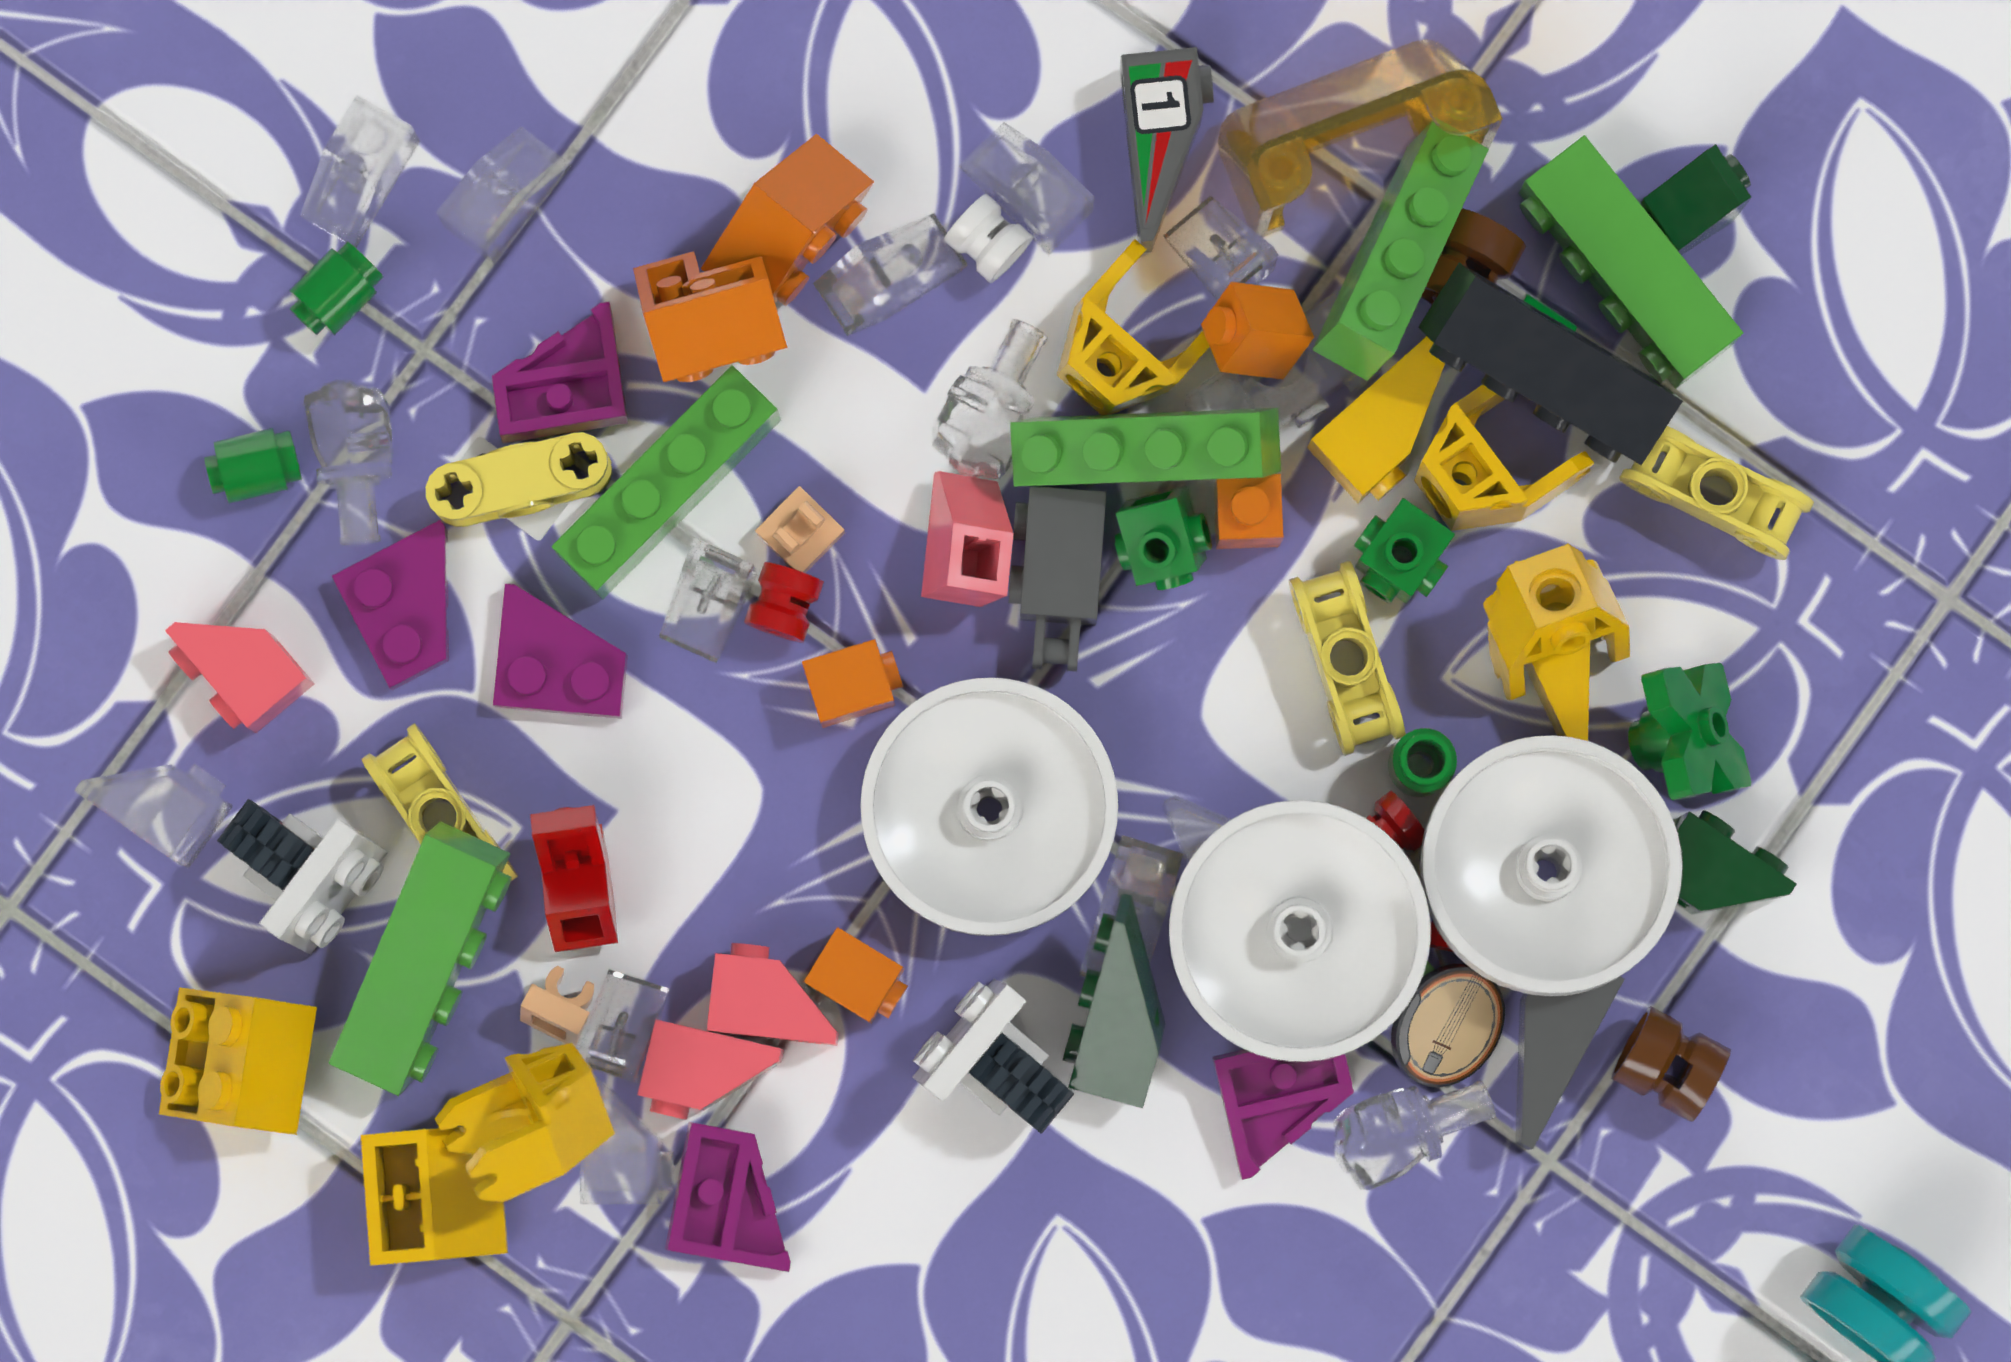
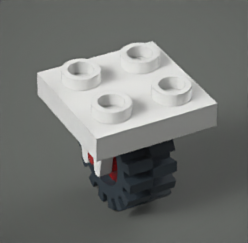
M250 799L245 802L217 839L222 846L249 865L243 876L275 900V903L259 924L280 940L310 955L317 946L324 948L336 937L345 921L341 914L356 894L363 896L375 885L384 868L380 862L388 853L370 838L340 819H337L327 834L322 837L290 813L282 822Z
M993 979L988 986L977 982L966 993L954 1010L961 1019L946 1036L938 1031L934 1033L913 1059L920 1068L912 1077L942 1102L946 1100L960 1083L999 1116L1008 1106L1041 1134L1074 1095L1066 1085L1042 1066L1049 1055L1010 1023L1027 1001L1007 984Z

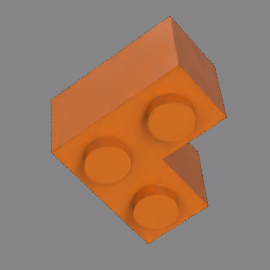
M815 134L753 184L700 269L705 272L762 256L775 303L779 301L784 306H787L801 292L809 280V276L803 272L807 263H816L833 244L837 234L845 238L861 222L868 210L861 202L874 184V181L822 137Z
M692 251L633 268L644 319L663 382L677 379L679 382L697 381L710 375L714 368L739 362L742 365L758 364L773 357L775 351L787 348L762 256L700 273L695 252Z

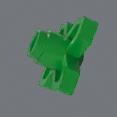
M1721 663L1703 664L1682 670L1681 666L1670 667L1642 674L1641 681L1649 711L1644 712L1640 720L1632 722L1628 731L1630 751L1637 765L1643 770L1654 769L1659 773H1664L1668 793L1672 800L1690 798L1712 792V794L1726 793L1750 787L1752 781L1744 749L1729 733L1726 715L1732 699L1723 665Z

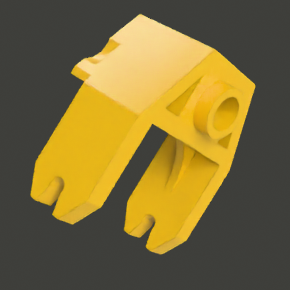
M1136 239L1133 240L1074 307L1057 376L1101 415L1117 413L1169 392L1210 347L1202 330L1179 355L1160 362L1105 313L1108 298L1113 288L1147 250ZM1097 363L1107 365L1111 371V377L1101 374L1097 368Z
M1482 384L1451 405L1420 463L1414 481L1449 529L1455 531L1522 521L1588 474L1594 462L1587 452L1583 451L1555 468L1534 484L1519 486L1475 428V424L1481 415L1505 400ZM1454 479L1462 480L1467 485H1460Z
M1569 543L1508 565L1496 583V590L1483 602V608L1489 619L1487 623L1489 653L1497 679L1501 678L1504 695L1507 700H1513L1526 695L1525 664L1555 653L1559 655L1575 653L1596 638L1606 641L1608 657L1611 662H1617L1630 657L1629 625L1608 580L1604 578L1595 560L1585 559L1583 553ZM1555 602L1565 603L1569 606L1561 611H1550L1543 608L1549 603Z
M573 1043L543 1048L530 1054L518 1053L505 1057L509 1073L449 1099L435 1117L436 1124L440 1130L461 1126L460 1129L444 1138L443 1142L449 1152L475 1153L465 1165L471 1178L492 1173L489 1178L484 1179L474 1187L475 1193L480 1200L505 1202L565 1175L615 1134L592 1069Z

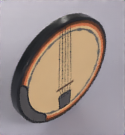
M1467 964L1442 966L1423 976L1409 1004L1392 1024V1052L1400 1069L1414 1081L1429 1087L1454 1085L1473 1075L1492 1055L1502 1034L1505 1020V1005L1500 988L1496 983L1481 976Z

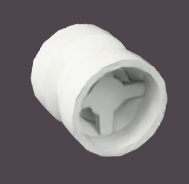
M984 194L953 224L947 232L944 241L957 253H967L976 261V271L989 283H993L1021 256L1031 243L1033 236L1020 224H1010L1001 216V206L988 194Z

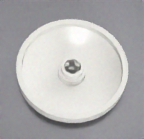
M974 678L958 681L940 687L913 702L895 718L879 739L868 762L861 792V822L864 838L870 856L887 886L904 904L923 918L941 927L970 935L998 936L1023 932L1038 927L1068 910L1086 893L1100 874L1109 856L1118 820V792L1114 771L1100 739L1091 726L1078 712L1057 696L1028 683L1004 678ZM994 798L1000 802L1002 811L999 812L998 819L986 821L984 817L978 815L977 807L983 799Z
M1553 735L1534 736L1514 740L1487 751L1461 770L1450 782L1438 799L1424 831L1421 846L1420 874L1429 914L1437 930L1453 952L1471 969L1486 979L1514 991L1541 996H1566L1583 993L1614 981L1640 962L1657 944L1673 916L1678 901L1682 878V857L1678 833L1664 800L1650 781L1631 763L1618 754L1585 740ZM1541 860L1551 862L1557 871L1556 878L1551 877L1546 882L1540 879L1536 874L1539 869L1537 862Z
M1291 800L1259 806L1240 814L1217 829L1199 847L1184 869L1176 887L1169 920V940L1171 955L1180 984L1191 1004L1214 1030L1239 1047L1261 1056L1285 1061H1315L1340 1056L1363 1046L1384 1032L1400 1016L1415 994L1424 974L1430 946V917L1425 892L1414 867L1401 848L1387 833L1361 815L1343 807L1316 801ZM1295 917L1300 919L1306 918L1312 924V934L1304 941H1295L1287 933V925Z

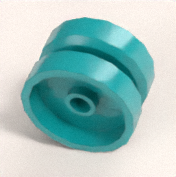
M1854 1225L1836 1248L1835 1253L1841 1266L1861 1285L1858 1287L1835 1272L1819 1271L1800 1296L1801 1300L1815 1314L1877 1362H1934L1936 1357L1933 1348L1910 1324L1913 1322L1935 1337L1953 1338L1971 1314L1969 1307L1945 1286L1931 1270L1901 1248L1891 1245L1860 1225Z

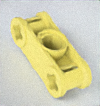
M1669 426L1665 428L1642 466L1634 462L1631 469H1623L1619 477L1620 481L1632 490L1652 500L1669 504L1700 521L1734 536L1755 551L1778 560L1787 559L1790 549L1786 544L1801 514L1810 512L1814 504L1809 496L1794 487L1772 478H1766L1733 460L1727 459L1697 444L1685 434ZM1664 452L1666 456L1658 472L1653 473L1652 468L1659 454ZM1711 476L1721 477L1726 480L1732 488V501L1725 505L1710 504L1700 492L1701 480ZM1776 508H1779L1780 514L1772 530H1769L1768 524Z
M584 432L571 433L539 442L518 443L498 448L485 455L447 463L438 467L429 476L427 481L426 499L436 515L446 524L454 527H468L500 518L520 517L549 509L557 504L592 497L600 493L610 481L612 462L602 443L594 436ZM579 451H585L590 460H598V463L588 466L589 477L584 479H578L573 470H565L566 467L575 464L574 454ZM460 481L466 490H473V493L464 496L463 508L455 510L448 500H442V498L451 494L452 483Z
M1351 561L1340 563L1338 571L1310 580L1302 581L1299 577L1289 579L1288 583L1295 610L1311 646L1328 700L1327 706L1331 723L1343 755L1346 756L1354 753L1356 745L1388 735H1392L1396 740L1402 738L1406 734L1403 718L1393 689L1387 681L1367 618L1363 592ZM1335 592L1341 593V596L1319 603L1314 601L1316 598ZM1347 640L1360 647L1364 662L1358 674L1347 676L1340 674L1334 669L1331 664L1330 653L1335 643ZM1374 713L1380 715L1379 718L1358 725L1353 723L1355 719Z
M415 723L407 728L406 737L376 757L369 753L361 758L374 782L390 804L399 811L420 844L428 832L423 824V813L426 807L436 800H448L456 811L455 828L500 848L486 829H483L445 772L447 770L438 754ZM416 755V758L414 760H412L411 762L397 770L395 773H392L394 769H396L397 767H399L400 765H402L403 763H405L406 761H408ZM508 860L502 873L511 876L512 881L518 875Z

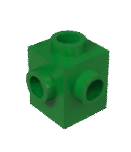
M1187 485L1126 500L1116 512L1121 533L1115 535L1118 559L1125 571L1132 569L1136 586L1155 582L1157 590H1166L1182 586L1194 580L1192 572L1198 571L1207 559L1205 551L1212 549V539L1204 514L1202 512L1194 513Z
M1402 498L1386 522L1375 515L1354 544L1355 548L1363 552L1354 567L1364 574L1360 583L1375 596L1390 604L1395 597L1407 604L1416 590L1427 598L1449 567L1439 560V557L1456 534L1408 500ZM1392 550H1404L1409 555L1410 562H1398L1393 557Z

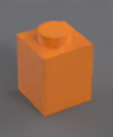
M1230 282L1201 323L1218 368L1223 373L1284 380L1314 339L1313 332L1297 295L1292 289Z
M1272 474L1261 478L1216 479L1213 486L1216 549L1280 547L1283 540L1281 474Z
M876 639L802 661L822 728L894 707L895 701L892 690L903 687L893 652L889 651L880 654Z
M839 927L835 929L804 980L806 985L872 1024L878 1013L889 1019L908 988V985L899 981L900 976L905 970L903 966Z

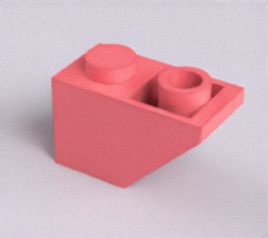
M942 471L934 473L921 597L982 607L1007 596L1014 533L998 481Z
M174 622L165 630L177 644L168 651L170 656L192 681L201 674L217 692V694L209 699L210 703L233 729L243 723L253 732H259L315 684L277 638L266 629Z

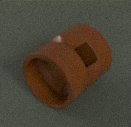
M1462 208L1421 298L1432 305L1459 262L1495 284L1500 279H1508L1526 248L1524 241L1494 220Z
M1650 1006L1644 1012L1627 1040L1615 1064L1611 1079L1641 1096L1652 1091L1658 1093L1660 1106L1689 1122H1693L1706 1105L1720 1080L1730 1057L1731 1049L1700 1032L1690 1037L1683 1034V1023ZM1675 1055L1680 1056L1686 1061L1677 1078L1666 1074Z

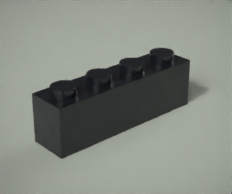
M1460 262L1418 326L1433 342L1429 353L1459 372H1462L1467 363L1485 373L1481 383L1488 389L1512 403L1518 394L1523 395L1537 404L1532 412L1535 416L1563 433L1566 432L1570 424L1589 434L1584 444L1614 463H1617L1623 454L1642 466L1683 402L1680 397L1663 383Z

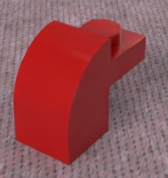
M595 805L576 808L562 807L554 811L530 814L532 838L542 873L545 916L554 951L561 952L618 943L609 859L603 827L598 822Z

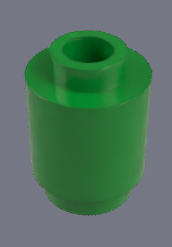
M347 241L338 251L331 248L289 290L297 299L289 309L316 336L324 328L333 335H336L377 294L374 287L384 276L358 249Z
M270 428L215 441L213 443L216 455L204 457L213 494L225 492L229 504L288 490L287 483L302 480L290 430L275 434L274 429Z
M1429 728L1415 729L1405 734L1395 744L1388 759V771L1392 782L1399 790L1414 797H1426L1438 792L1451 780L1457 766V755L1451 741L1441 732ZM1423 754L1429 758L1431 771L1427 776L1418 777L1409 769L1408 761L1412 755Z

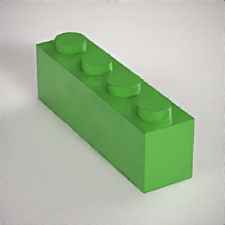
M1436 118L1412 141L1399 163L1314 344L1313 351L1366 381L1395 354L1489 149Z
M1585 135L1524 181L1519 191V195L1524 200L1519 205L1523 215L1540 234H1544L1547 231L1551 233L1563 248V251L1559 253V257L1565 268L1579 283L1583 284L1586 280L1591 283L1603 298L1598 305L1605 318L1618 332L1623 333L1625 330H1628L1643 348L1638 352L1642 364L1657 381L1662 383L1667 379L1676 390L1735 344L1744 332Z
M731 365L551 547L599 597L604 599L781 421L778 409Z
M1278 408L1036 417L1010 422L1014 487L1261 478L1281 472Z
M441 821L425 834L328 1064L396 1096H399L413 1080L421 1083L425 1080L438 1052V1047L429 1044L438 1023L444 1026L448 1025L463 991L454 987L461 968L464 966L471 969L474 966L486 941L487 934L478 930L487 909L493 912L497 911L510 885L511 876L502 872L511 853Z

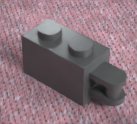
M1030 486L1029 502H1016L1013 540L1026 541L1024 566L1011 565L1008 603L1021 604L1020 620L1036 621L1032 669H1042V663L1068 665L1067 671L1077 672L1080 625L1096 626L1106 492ZM1045 622L1071 624L1070 639L1044 638Z

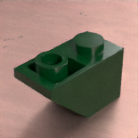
M1715 144L1642 199L1640 204L1678 252L1683 255L1736 219L1752 198L1746 190L1751 186V182L1740 162L1732 154L1724 157Z
M1703 810L1698 817L1689 811L1683 814L1675 824L1682 857V878L1677 905L1691 915L1782 898L1790 895L1796 887L1797 883L1784 875L1789 868L1786 863L1759 846H1756L1752 853L1731 839L1735 830L1714 814Z

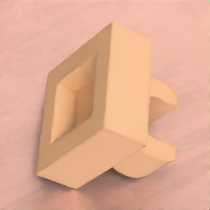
M798 486L755 530V533L790 568L806 573L845 534V529L807 492Z
M556 966L547 975L545 990L534 984L531 985L520 1006V1021L565 1044L573 1043L578 1048L589 1028L590 1012L586 1011V1009L593 1000L594 984L586 981L581 993L577 997L565 998L557 990L558 985L563 979L564 969Z

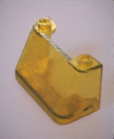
M1425 39L1411 42L1235 110L1221 124L1218 148L1253 239L1257 240L1284 229V205L1292 203L1301 197L1310 185L1312 165L1308 153L1407 116L1416 138L1433 120L1436 126L1446 133L1458 136L1466 135L1489 149L1503 120L1490 87L1478 73L1440 42Z

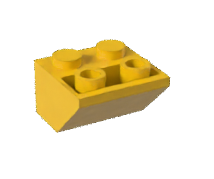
M179 987L176 1007L171 1016L172 1034L167 1065L160 1083L161 1102L159 1115L297 1135L317 1007Z
M460 1127L446 1130L436 1128L361 1135L370 1266L508 1253L505 1202L480 1200L474 1190L476 1185L489 1178L492 1173L471 1178L465 1165L475 1153L449 1152L444 1145L443 1139L460 1129Z

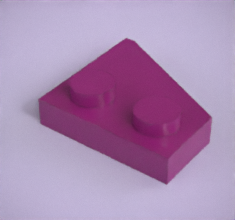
M610 302L599 303L590 309L592 315L563 335L559 331L538 344L536 350L529 357L516 359L492 375L499 433L503 443L628 424Z
M441 519L332 575L339 592L391 690L449 661V631L447 629L448 580L446 579L448 530Z
M505 584L493 706L495 708L622 719L628 655L515 584Z
M1242 1049L1212 1057L1242 1180L1256 1175L1261 1170L1260 1166L1288 1143L1292 1145L1311 1129L1313 1122L1324 1113L1334 1110L1354 1093L1345 1054L1324 1060L1285 1061L1268 1058Z
M693 1122L688 1123L665 1245L666 1250L789 1272L791 1261L788 1251L784 1247L775 1215L777 1211L771 1190L767 1186L755 1134Z

